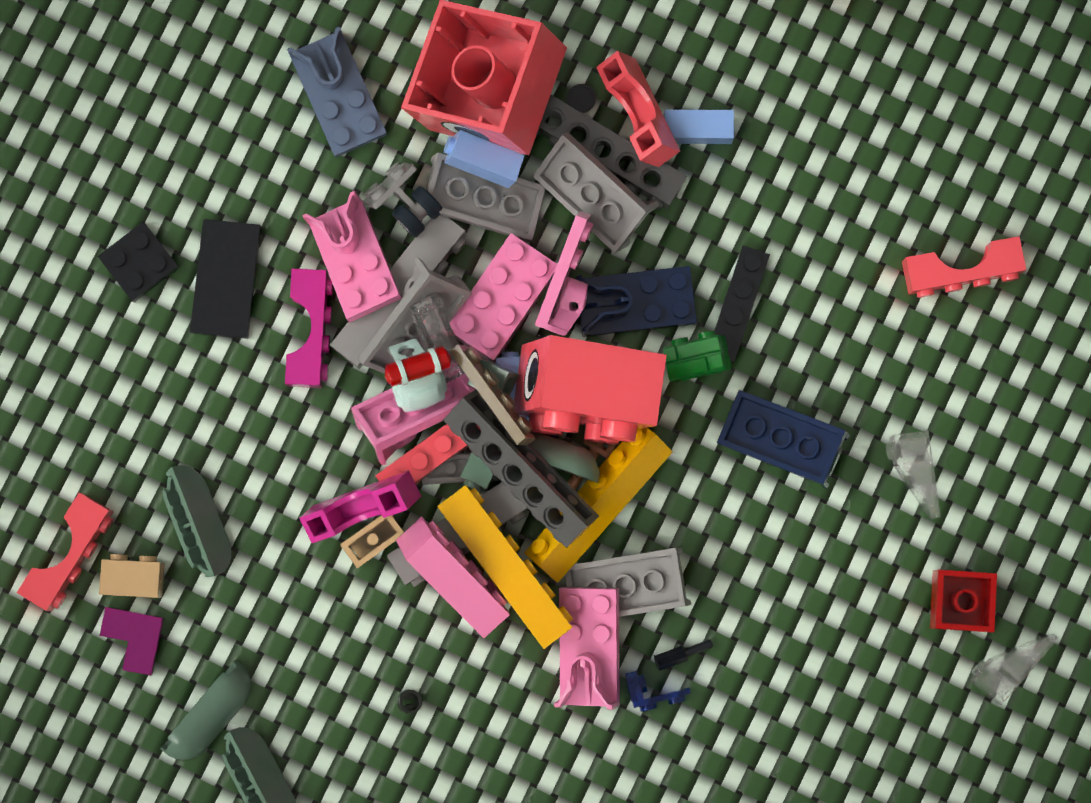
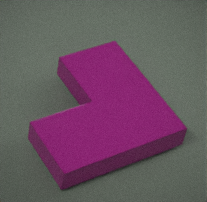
M105 607L99 636L128 641L122 670L151 676L153 675L164 618Z

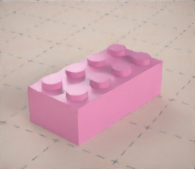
M511 233L471 290L472 294L447 325V333L466 346L475 348L485 359L496 362V358H499L501 353H503L550 284L557 263Z
M421 516L396 539L399 548L409 564L485 638L510 615L505 607V604L508 603L495 583L491 579L487 581L482 575L481 569L472 560L468 561L459 546L453 540L449 542L443 535V530L433 520L428 523Z

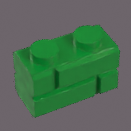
M715 331L700 333L697 340L689 342L688 337L671 340L672 346L663 348V353L666 354V368L670 382L685 381L728 371L732 368L726 338L723 335H716Z

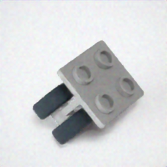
M397 162L386 171L385 175L387 178L380 185L375 183L365 192L367 197L363 202L366 206L377 209L394 194L407 207L399 205L392 212L393 217L410 235L418 237L425 229L421 220L426 215L436 219L440 215L439 212L442 210V206L421 186L411 193L412 201L399 187L417 168L413 164L402 162L399 165Z

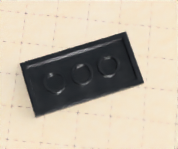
M203 219L190 325L191 334L248 339L261 225Z

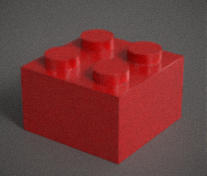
M933 570L930 629L994 633L997 573Z

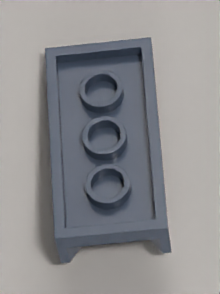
M340 26L335 28L334 34L297 50L293 48L287 49L335 158L387 136V132L344 39Z

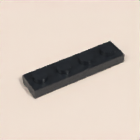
M744 245L741 248L714 329L716 335L725 336L732 364L735 362L770 256L768 253Z

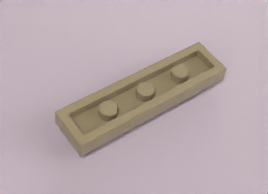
M456 345L449 351L514 442L517 445L528 446L536 439L531 433V430H533L532 425L524 416H519L515 411V402L507 393H502L497 386L499 383L497 377L489 369L486 370L480 363L482 357L478 351L472 346Z

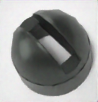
M415 690L403 691L397 698L399 709L407 714L417 712L422 706L421 695ZM414 698V704L403 705V700Z

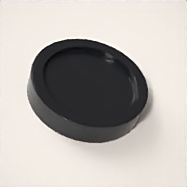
M586 84L573 86L568 92V105L581 113L590 111L596 101L594 90Z

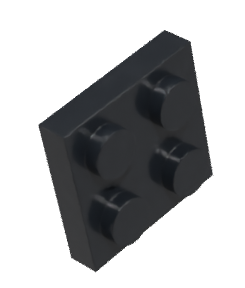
M144 222L140 223L97 256L134 303L180 268Z

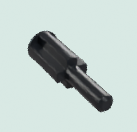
M709 639L687 648L679 646L654 655V661L658 670L661 671L688 661V656L712 648L713 643Z

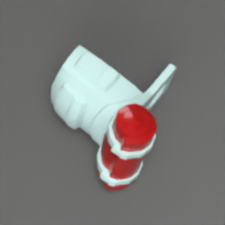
M411 339L389 347L394 362L385 365L384 376L392 387L398 407H401L404 412H411L428 408L445 399L447 384L442 370L450 368L451 357L443 346L434 349L430 348L425 352L417 339ZM407 348L414 349L413 356L410 357L401 355L399 352Z

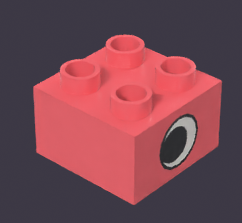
M440 0L401 108L430 131L454 136L462 130L529 156L567 47L542 22Z
M554 335L523 344L518 368L519 377L515 389L514 402L516 406L514 409L518 415L529 416V423L533 428L531 432L561 436L563 432L578 433L579 425H585L584 440L604 444H619V441L635 442L637 429L657 426L666 354Z

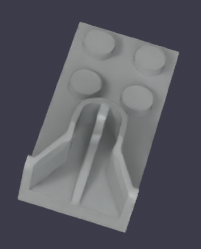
M568 132L562 134L533 175L574 216L580 211L591 214L589 222L594 223L592 232L614 253L626 248L630 244V237L647 214L659 206L657 201L649 202L638 198Z
M438 152L431 157L433 165L426 190L442 206V210L439 212L440 215L507 236L512 233L523 241L531 242L533 240L545 187L518 177L513 185L506 188L445 164L447 156Z
M415 258L413 275L402 291V300L358 357L361 364L385 374V365L394 362L389 347L411 339H417L423 350L427 352L472 294L459 276L453 275L448 278L429 270L423 260ZM403 349L399 354L410 357L413 356L414 349Z
M682 547L574 564L565 574L567 587L619 588V617L691 605V600L686 597L680 554L683 552Z

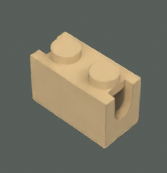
M381 515L340 545L356 568H359L394 543L405 531L393 515L383 518Z
M110 554V560L101 559L99 595L162 598L165 563L157 562V557L139 556V561H128V555Z

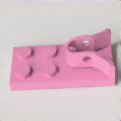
M355 191L350 192L346 204L316 218L307 213L302 215L303 219L311 227L345 317L350 323L402 299L365 204Z
M580 211L574 219L535 322L536 326L562 336L569 332L586 306L588 284L568 277L570 270H575L578 267L584 251L579 249L581 241L586 242L594 225V223L589 222L591 214ZM571 302H576L578 307L574 308Z
M454 358L451 359L450 368L442 370L447 384L445 399L428 408L404 412L401 407L397 406L392 388L351 407L357 428L363 431L369 439L381 465H385L386 460L397 449L404 447L415 439L417 433L443 421L464 396L475 390L474 387L468 385V377Z
M561 587L559 588V608L564 606L574 620L569 623L572 629L560 637V699L554 703L555 708H561L564 705L605 706L608 710H614L620 705L619 588Z

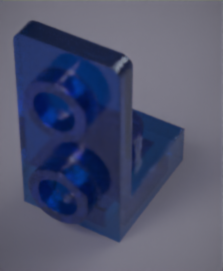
M636 670L624 673L633 708L639 707L641 712L658 708L656 702L668 700L669 705L686 701L685 695L691 694L690 688L686 687L644 698L643 693L648 692L644 675L638 676Z

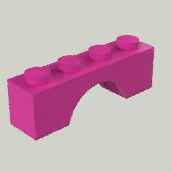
M292 269L290 298L308 311L311 318V332L308 340L300 349L286 355L285 384L288 387L322 388L323 381H328V364H324V353H329L330 335H325L326 324H331L332 307H327L328 295H333V284L327 270Z
M408 470L315 504L299 519L313 544L335 536L346 528L370 517L382 515L383 518L408 510L422 496Z

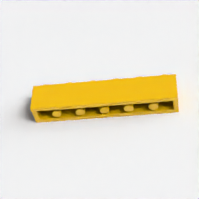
M637 429L636 441H622L598 468L600 471L599 482L595 483L587 480L577 492L599 517L567 548L561 542H558L552 533L545 528L524 554L558 583L673 453L671 449L650 429Z
M465 485L437 507L543 649H545L572 629L569 623L574 619L564 606H561L559 609L551 600L556 595L546 582L541 585L533 576L538 571L528 558L524 561L521 560L516 553L520 547L510 534L507 537L503 536L498 529L502 526V523L493 511L488 514L481 506L485 501L475 487L469 490Z

